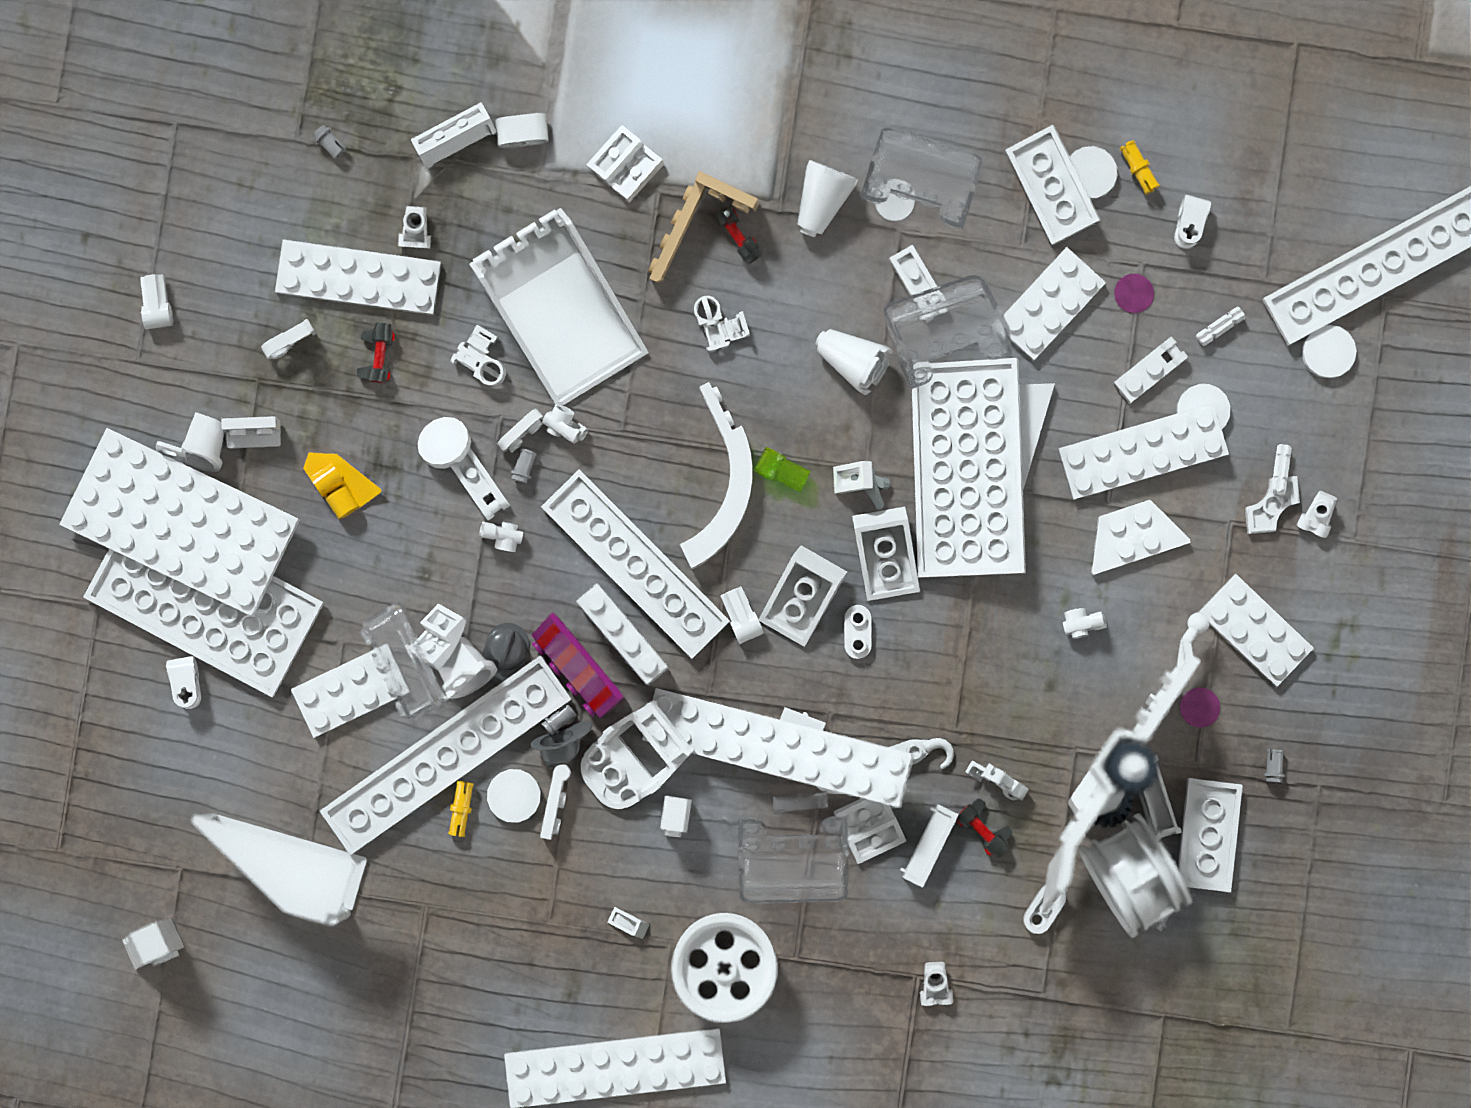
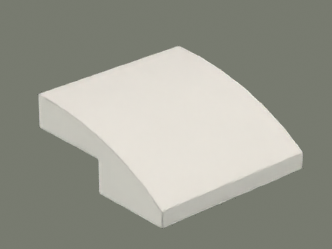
M621 126L587 165L630 203L665 163L659 156L647 148L639 138L624 126Z
M437 604L420 622L426 630L408 650L415 657L439 671L456 648L463 633L466 620L442 605Z
M861 798L833 811L857 864L906 842L899 823L888 804Z

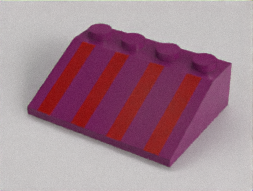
M552 612L531 635L535 639L531 644L541 656L546 653L550 657L552 662L549 663V666L558 676L562 673L570 681L566 686L575 697L580 694L584 698L586 703L583 706L592 717L598 715L599 718H603L626 698L555 613Z

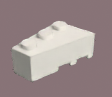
M172 918L155 922L131 933L122 940L135 970L151 962L155 966L179 956L177 950L184 948Z

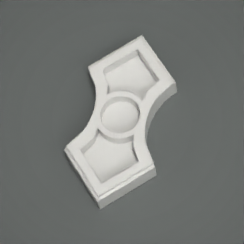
M1297 476L1288 477L1286 493L1284 495L1271 492L1273 478L1269 479L1268 491L1259 503L1245 508L1248 534L1275 532L1277 520L1282 511L1290 505L1300 503Z

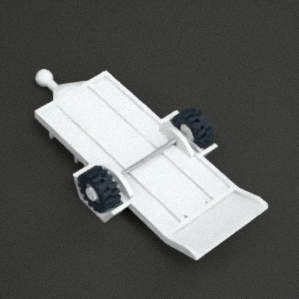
M1194 613L1189 617L1188 630L1180 640L1177 667H1175L1172 673L1166 671L1160 681L1164 685L1156 696L1150 694L1145 702L1149 705L1148 710L1141 709L1135 718L1139 722L1133 729L1134 732L1128 730L1115 731L1069 799L1068 804L1075 814L1074 818L1078 822L1071 821L1059 839L1064 843L1049 863L1041 912L1047 913L1069 883L1075 847L1092 821H1094L1093 824L1096 826L1101 824V828H1106L1107 826L1115 827L1118 823H1122L1133 806L1131 804L1133 801L1131 794L1139 795L1142 791L1145 792L1155 781L1159 772L1157 771L1159 762H1155L1157 756L1155 753L1151 754L1149 752L1151 750L1149 746L1146 748L1143 746L1200 662V660L1193 656L1191 644L1198 634H1203L1209 628V619L1205 614Z

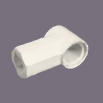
M153 274L141 277L144 303L141 313L144 328L154 329L173 326V314L171 305L167 300L165 276Z
M742 587L720 595L732 621L730 624L739 644L764 634L755 612L751 610Z

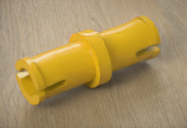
M1134 140L1129 141L1125 144L1126 146L1123 145L1119 149L1131 167L1130 173L1136 176L1144 193L1149 194L1154 191V188L1158 189L1160 184L1155 179L1149 168V161L1143 158L1135 144L1136 142Z
M457 781L454 804L450 806L452 817L448 834L456 836L457 832L459 837H465L468 813L472 811L470 801L474 783L466 782L465 785L464 781Z

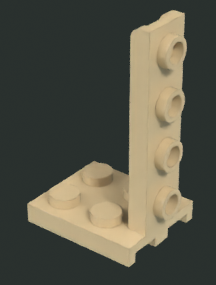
M699 171L695 178L694 186L689 185L684 193L682 200L686 202L682 211L677 209L673 216L671 224L674 225L671 234H665L659 248L663 249L659 259L654 258L648 269V272L651 273L649 279L657 283L663 281L706 189L709 190V196L721 202H724L725 198L733 201L732 205L734 208L747 214L749 210L756 212L760 203L759 200Z

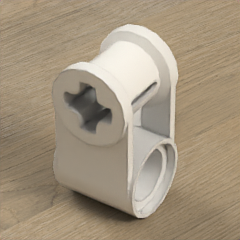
M1184 195L1174 234L1175 243L1179 247L1189 249L1200 240L1210 211L1211 201ZM1186 230L1190 231L1191 239L1186 238L1187 234L1184 233Z
M195 656L168 660L166 666L174 702L185 709L196 708L201 702V691ZM186 690L193 694V697L188 698V703L182 700V696L186 695Z

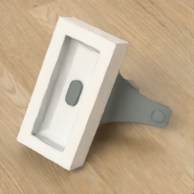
M860 461L833 467L834 493L864 490L876 508L882 509L884 502L879 489H888L890 487V480L886 477L875 475L871 461Z

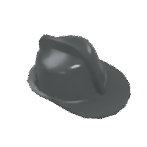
M514 623L499 624L491 630L487 637L482 656L486 660L493 661L496 665L497 671L489 681L494 686H498L523 668L529 649V639L522 627Z
M579 721L559 729L560 733L558 734L555 732L553 735L549 733L540 736L531 742V748L540 751L545 765L549 768L566 764L577 756L580 738L590 732L592 723L589 721Z

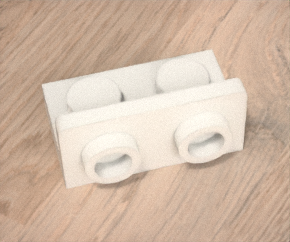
M275 416L221 419L222 430L226 432L227 447L229 449L279 447L281 445L280 420Z

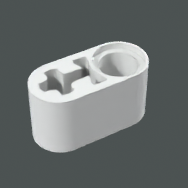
M543 113L507 116L495 120L498 146L500 148L537 145L549 141L546 115Z

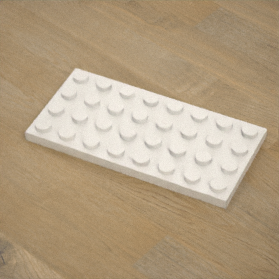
M1018 358L911 364L918 577L1026 573Z
M106 428L59 525L250 616H254L300 519Z
M110 548L83 596L87 600L271 697H274L324 605V602L273 576L254 616H250Z

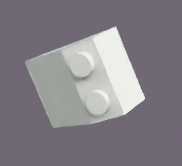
M905 507L852 516L867 601L920 592Z
M800 546L788 563L759 621L805 647L847 571L807 548Z

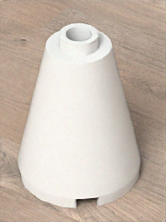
M809 160L797 225L802 227L800 232L815 237L817 233L823 234L856 186L858 179Z
M829 329L827 332L822 331L815 343L818 346L817 352L863 395L871 392L867 389L871 384L877 385L891 360L886 357L887 353L892 354V350L889 347Z

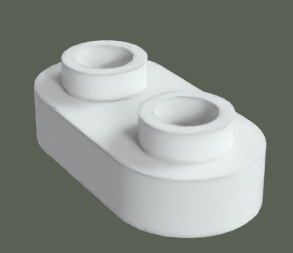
M536 408L533 409L498 441L497 445L503 452L508 450L511 453L522 445L523 441L521 439L528 432L532 435L543 425L541 422L543 415Z
M862 605L850 607L844 616V648L846 653L854 659L864 658L871 650V614ZM854 614H861L863 621L855 623L853 621ZM860 640L863 643V648L855 650L853 647L854 641Z
M1045 885L1039 890L1023 917L1024 925L1029 931L1040 934L1048 930L1066 902L1064 890L1047 913L1041 912ZM1036 914L1040 915L1042 919L1037 925L1032 922V917Z

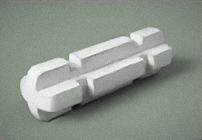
M1236 307L1228 313L1229 315L1225 314L1209 325L1208 329H1203L1196 335L1200 344L1206 346L1213 341V338L1216 339L1231 329L1234 324L1244 320V312L1239 307Z
M1279 444L1277 446L1271 488L1273 494L1284 495L1286 493L1292 450L1290 445Z

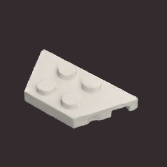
M1151 500L1099 516L1091 574L1095 575L1191 543L1190 539Z

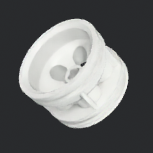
M1138 813L1132 816L1133 822L1131 824L1127 820L1122 822L1123 831L1100 842L1095 839L1091 840L1090 848L1084 845L1078 848L1081 858L1104 900L1131 938L1138 935L1137 929L1141 928L1143 931H1146L1149 926L1173 912L1180 911L1179 904L1183 903L1185 906H1188L1192 903L1189 891L1175 864L1149 824Z
M716 913L694 922L683 933L674 952L672 977L678 995L693 1012L713 1021H736L754 1013L768 999L776 979V959L769 938L757 924L741 915ZM728 930L734 935L735 942L730 949L721 950L716 946L714 939L719 931ZM695 949L704 950L709 959L707 965L703 968L693 967L688 960L691 951ZM755 950L758 952L760 963L757 967L747 969L742 966L740 957L744 951ZM720 961H723L725 964L731 963L732 966L729 967L731 972L729 974H726L724 971L721 973L717 971ZM704 980L715 982L718 987L716 996L710 999L703 998L698 992L699 984ZM742 980L747 982L750 987L747 997L736 999L731 995L730 987L735 981Z

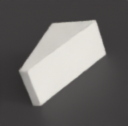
M614 907L608 923L643 939L650 925Z

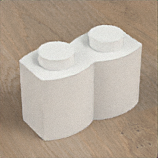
M665 796L660 829H665L664 835L681 837L682 832L687 833L692 804L691 799Z

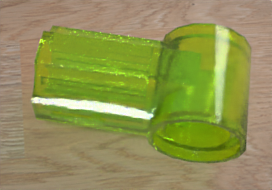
M765 447L753 471L771 481L777 480L801 492L811 471L787 460V457L783 454Z

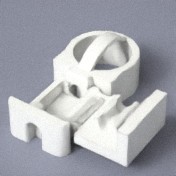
M703 296L696 301L694 315L698 320L699 327L704 326L710 346L706 348L708 352L727 348L729 346V341L725 342L727 339L735 341L750 336L743 311L739 312L735 319L727 320V318H724V321H721L720 304L714 297ZM708 301H712L716 306L717 312L714 317H712ZM701 302L703 303L707 319L701 318L698 314V305ZM738 319H740L744 331H741Z
M306 319L290 330L268 340L261 346V349L267 359H278L283 357L292 348L291 346L310 334L315 335L316 332L309 320Z
M477 325L467 341L469 346L467 347V343L461 342L457 348L459 351L452 356L451 362L453 364L459 362L475 372L473 376L489 386L501 384L506 376L504 365L500 361L486 355L489 353L487 349L490 343H495L500 338ZM480 332H482V334L486 335L487 337L491 338V340L482 336ZM489 363L497 364L500 368V373L486 365ZM483 370L498 379L494 382L486 381L483 376Z
M971 761L965 771L979 782L983 778L995 782L998 787L1003 789V794L1011 800L1019 799L1022 801L1029 790L991 764H988L985 768Z

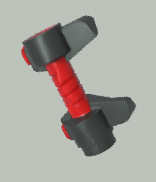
M728 206L718 212L714 219L720 227L725 226L739 246L737 252L747 264H751L761 256L758 252L759 247L754 237L749 235L745 238L743 236V233L736 225L740 221L739 216L731 206Z
M375 323L373 330H364L361 334L362 340L376 345L374 363L371 366L357 368V376L369 382L386 383L390 379V372L388 368L384 367L385 351L387 347L393 345L395 334L391 330V324Z
M976 799L959 813L957 823L964 827L972 826L984 839L982 845L985 848V852L988 855L993 854L1000 858L1010 848L1006 840L1012 835V830L1009 826H1005L992 833L979 819L986 802L982 799Z

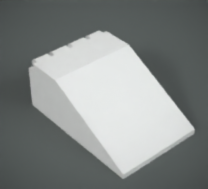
M560 208L557 211H551L539 219L543 226L541 229H538L535 222L516 233L520 239L518 243L510 236L494 246L498 255L493 257L490 251L487 250L474 258L470 266L554 403L563 406L649 352L572 221Z
M215 813L194 815L192 822L284 912L331 925L350 917V910H353L367 863L366 857L356 854L350 855L346 851Z

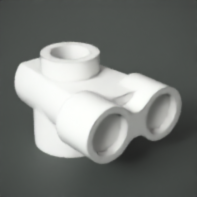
M406 206L403 218V233L399 234L398 246L430 248L431 236L427 235L426 207ZM414 215L420 216L421 223L419 225L412 223L411 219Z
M555 405L553 411L547 412L542 421L543 424L548 426L547 432L557 437L563 436V438L574 444L578 440L582 441L588 432V428L572 421L574 412L562 405Z
M1319 491L1307 513L1301 514L1297 526L1311 531L1320 537L1327 538L1332 527L1329 522L1337 498ZM1324 505L1327 511H1320L1317 507Z
M482 522L479 536L486 539H496L494 547L496 549L516 552L517 543L521 544L523 532L517 530L518 525L502 522L501 527L492 523Z
M1085 608L1074 609L1064 613L1066 619L1063 622L1065 634L1067 636L1072 635L1073 639L1088 636V631L1090 630L1096 631L1107 628L1106 619L1102 611L1090 614L1089 616H1087Z
M944 962L925 963L924 990L920 992L921 1005H948L953 1003V990L948 987ZM933 973H939L940 977L938 979H933L930 977V975Z

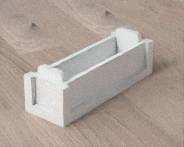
M479 103L411 139L426 169H429L434 163L487 135L497 133L484 106L482 103Z
M1158 767L1157 771L1159 772L1155 781L1145 792L1142 791L1139 797L1147 822L1160 840L1162 837L1179 834L1182 831L1177 826Z
M938 804L935 809L930 807V810L934 812L906 869L900 868L904 872L903 878L921 887L924 886L959 815Z

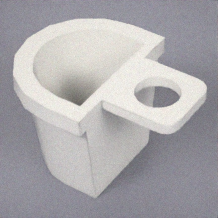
M195 412L182 447L179 448L163 442H157L156 451L182 460V463L186 466L203 471L217 472L223 464L220 459L225 431L222 430V423L220 421Z
M465 637L460 638L451 656L439 669V673L445 683L442 688L444 691H447L445 694L449 699L460 698L473 693L489 682L497 671L494 662L486 660Z

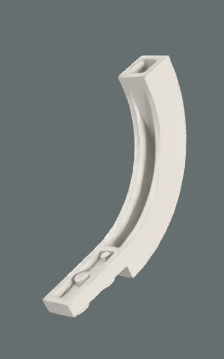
M709 382L699 388L727 447L730 461V481L726 497L717 515L700 533L680 544L691 570L704 564L716 555L734 535L747 509L752 486V459L746 434L742 426L734 430L731 429V426L735 425L729 411L723 412L719 404L723 399L717 386L712 388Z

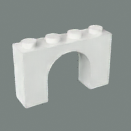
M598 584L577 600V603L648 686L669 669Z

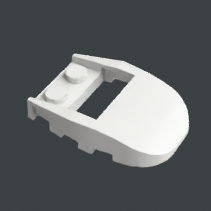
M656 700L603 731V735L588 748L582 758L581 774L585 783L595 796L610 808L623 809L630 807L650 793H654L694 750L693 746H689L657 706L658 702ZM633 724L638 727L668 765L654 777L650 775L620 737Z

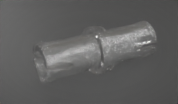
M827 791L810 794L797 792V795L774 796L775 814L793 811L805 813V810L828 809Z

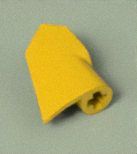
M308 453L303 469L320 495L324 496L339 520L352 514L382 492L377 485L338 454Z

